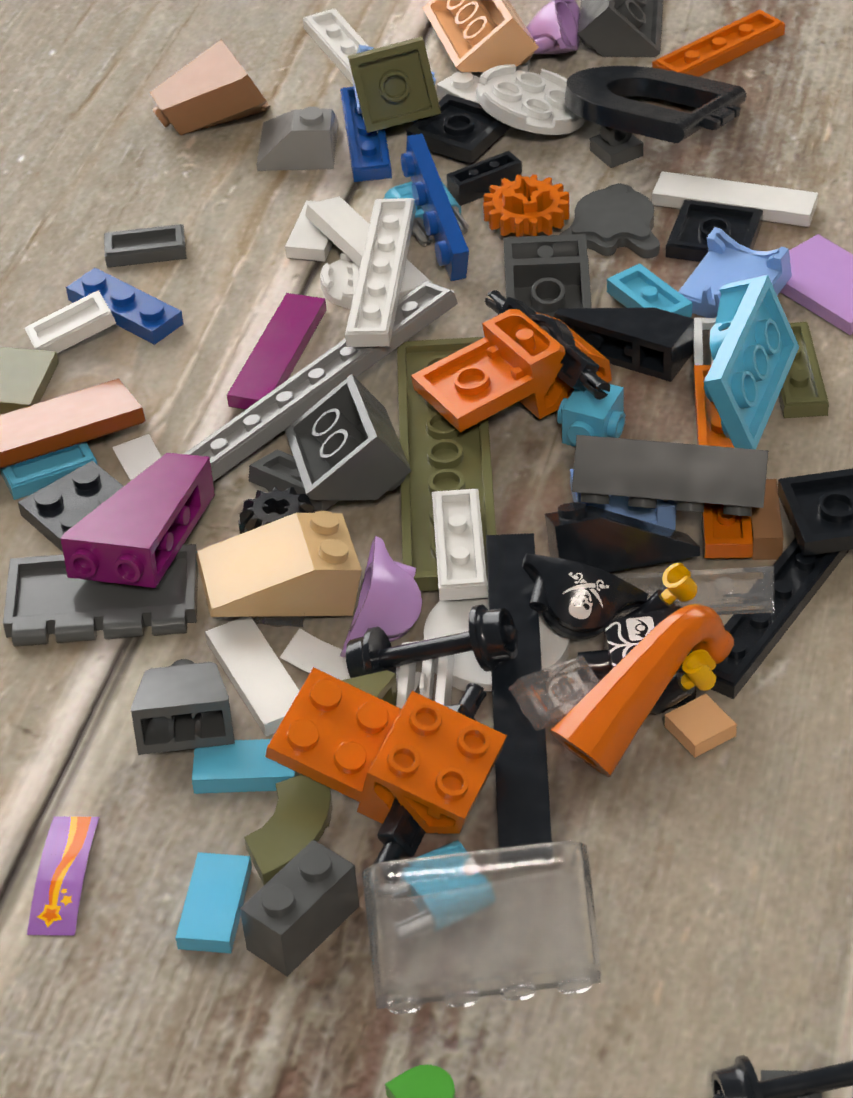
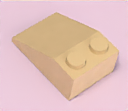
M329 511L294 513L197 551L196 560L211 617L353 616L362 569L343 513H332Z

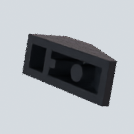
M655 307L558 309L554 313L555 318L565 323L605 356L610 364L672 382L693 354L694 319Z
M566 503L560 505L557 512L545 514L550 557L577 561L607 572H614L701 556L700 546L686 533L598 507L586 506L585 503Z

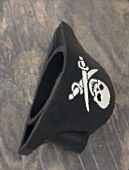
M526 553L523 559L522 567L535 584L529 603L530 608L541 612L548 625L558 634L567 638L586 640L598 636L604 632V625L608 621L613 620L621 613L639 608L649 595L605 570L584 563Z

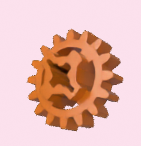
M533 174L530 179L529 176L516 175L515 181L512 182L503 178L501 179V187L491 185L490 193H485L483 196L484 221L489 222L491 230L500 228L501 236H506L510 233H515V237H523V235L538 236L539 232L552 235V227L562 229L564 227V220H569L570 218L569 192L564 191L562 183L552 185V178L550 177L540 181L537 174Z

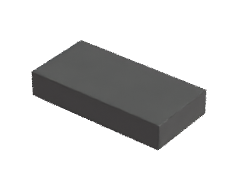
M178 224L104 233L107 268L187 259L184 226Z

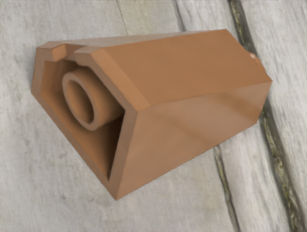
M222 39L149 92L157 103V106L152 109L165 128L172 124L180 136L262 113L270 108L264 96Z

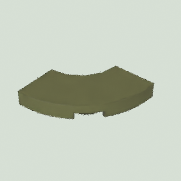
M302 774L275 783L278 802L274 814L262 828L244 837L246 850L263 885L272 879L313 839L318 842L325 828L329 827L332 814V797L329 787Z

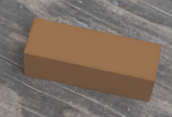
M766 479L764 508L752 507V560H778L783 553L784 536L777 493V479Z

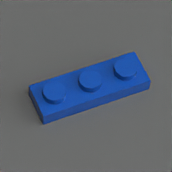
M93 268L66 287L68 300L73 303L99 290L116 321L115 325L154 345L184 324L181 310L97 268Z

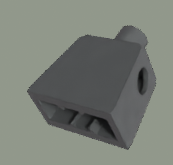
M180 659L171 666L150 668L144 672L131 706L138 755L235 744L229 696L216 663H194L188 659Z

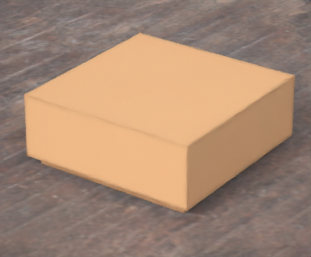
M707 694L665 714L664 727L694 758L736 737L737 724Z

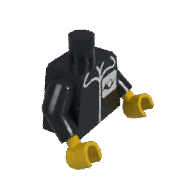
M682 563L670 565L663 573L662 582L667 587L666 590H657L636 610L620 619L608 621L604 625V650L577 652L580 682L601 680L656 625L681 608V606H675L674 601L676 599L686 602L696 596L697 584L692 580L691 572ZM699 649L689 652L651 710V713L662 714L670 708H678L696 699V687L701 691H707L714 687L716 675L712 670L716 667V662L706 650Z

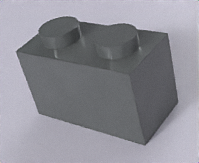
M313 839L240 907L246 949L288 976L359 907L355 865Z

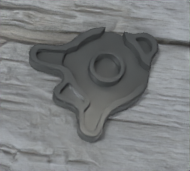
M622 183L610 185L605 189L591 192L582 197L574 210V222L568 229L559 234H586L587 249L594 250L604 256L613 255L619 247L629 248L640 257L646 259L656 257L660 252V242L652 233L654 227V206L645 195L635 191L631 186Z

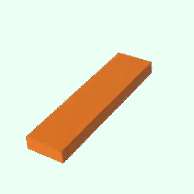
M757 10L653 61L652 68L700 77L784 35L785 23L762 10Z

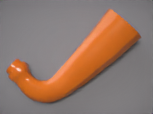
M690 604L678 609L656 625L549 730L550 733L578 758L605 776L611 777L638 730L689 652L699 649L706 650L716 664H719L730 654L734 646L733 636L725 629L720 616L708 606Z

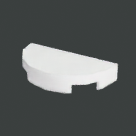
M341 253V259L330 265L327 262L322 267L320 274L321 289L324 297L330 302L351 309L360 268L345 253Z

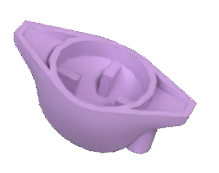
M552 0L534 16L526 27L539 47L533 53L563 54L578 49L579 6L576 0Z
M377 536L372 541L357 608L340 654L341 657H346V647L349 640L364 636L368 628L380 627L384 630L390 642L400 639L411 629L421 612V592L414 580L416 568L393 561L385 547L384 541Z

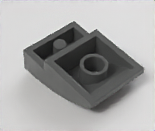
M586 234L503 237L506 299L512 297L520 300L534 312L546 314L554 318V313L558 309L592 308Z

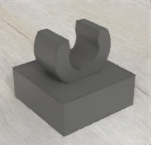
M601 125L600 134L590 138V151L610 168H614L642 157L643 142L630 132Z

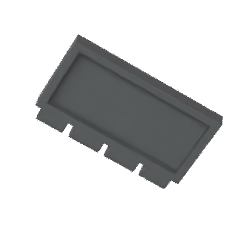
M196 544L182 545L156 588L68 578L63 554L11 558L3 619L6 638L12 637L13 646L48 644L49 634H55L57 643L96 640L97 630H103L105 639L144 636V627L148 626L152 627L153 636L187 633V623H197L198 564L196 560Z

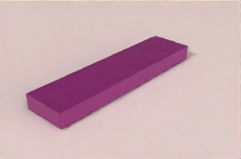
M292 293L285 294L227 393L228 407L247 409L288 380L327 310L325 298Z

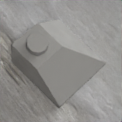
M307 107L301 110H292L263 122L257 171L334 169L338 120L333 109Z

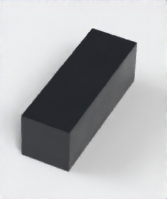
M508 150L446 174L447 189L460 206L483 198L485 193H490L491 185L501 187V179L506 178L512 182L515 181L516 175L522 176V161Z

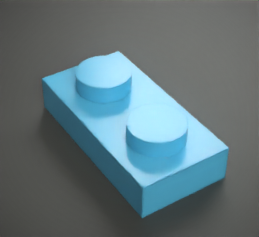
M640 263L607 278V293L627 308L655 307L686 317H692L693 303Z

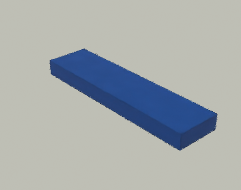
M354 86L340 88L354 182L392 178L385 128L367 133L363 116L357 110Z

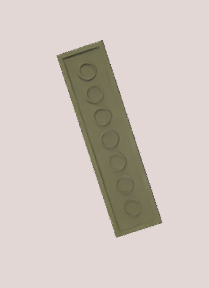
M483 337L406 341L397 347L399 442L412 470L401 483L403 564L416 568L414 580L420 591L439 590L432 492L479 490L487 576L486 535H496L488 418L459 432L414 390L411 375Z

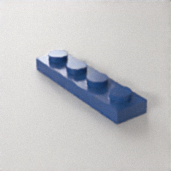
M423 133L407 136L406 153L401 154V167L404 176L410 177L412 180L413 199H415V205L417 207L422 206L424 211L423 222L426 234L428 236L433 235L437 262L439 266H445L450 281L465 279L467 276L469 249Z

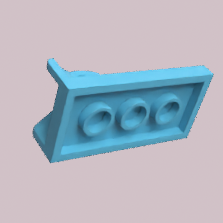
M768 275L723 285L719 289L721 298L716 322L710 331L709 344L713 363L705 377L704 389L707 398L714 403L720 415L722 430L725 436L731 439L734 448H757L799 349L798 342Z

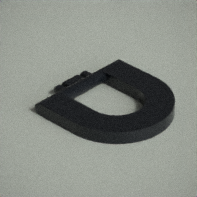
M603 66L578 71L567 79L565 92L566 107L572 113L587 121L671 143H679L702 128L710 130L719 129L720 126L727 124L740 115L741 108L738 106L746 100V91L737 85L670 70L640 66ZM622 96L651 97L697 109L687 113L623 98Z

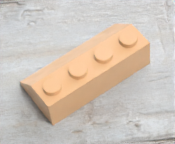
M431 0L423 7L452 62L460 72H485L492 67L515 64L517 67L529 61L533 52L539 48L509 0Z

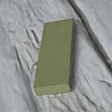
M808 322L789 323L798 342L799 349L778 396L783 418L828 416L829 402Z

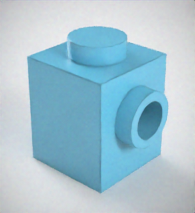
M610 384V392L603 390L608 395L601 400L596 399L588 390L583 392L574 389L569 398H564L560 403L557 414V422L562 424V443L576 447L577 435L619 438L625 424L624 387Z

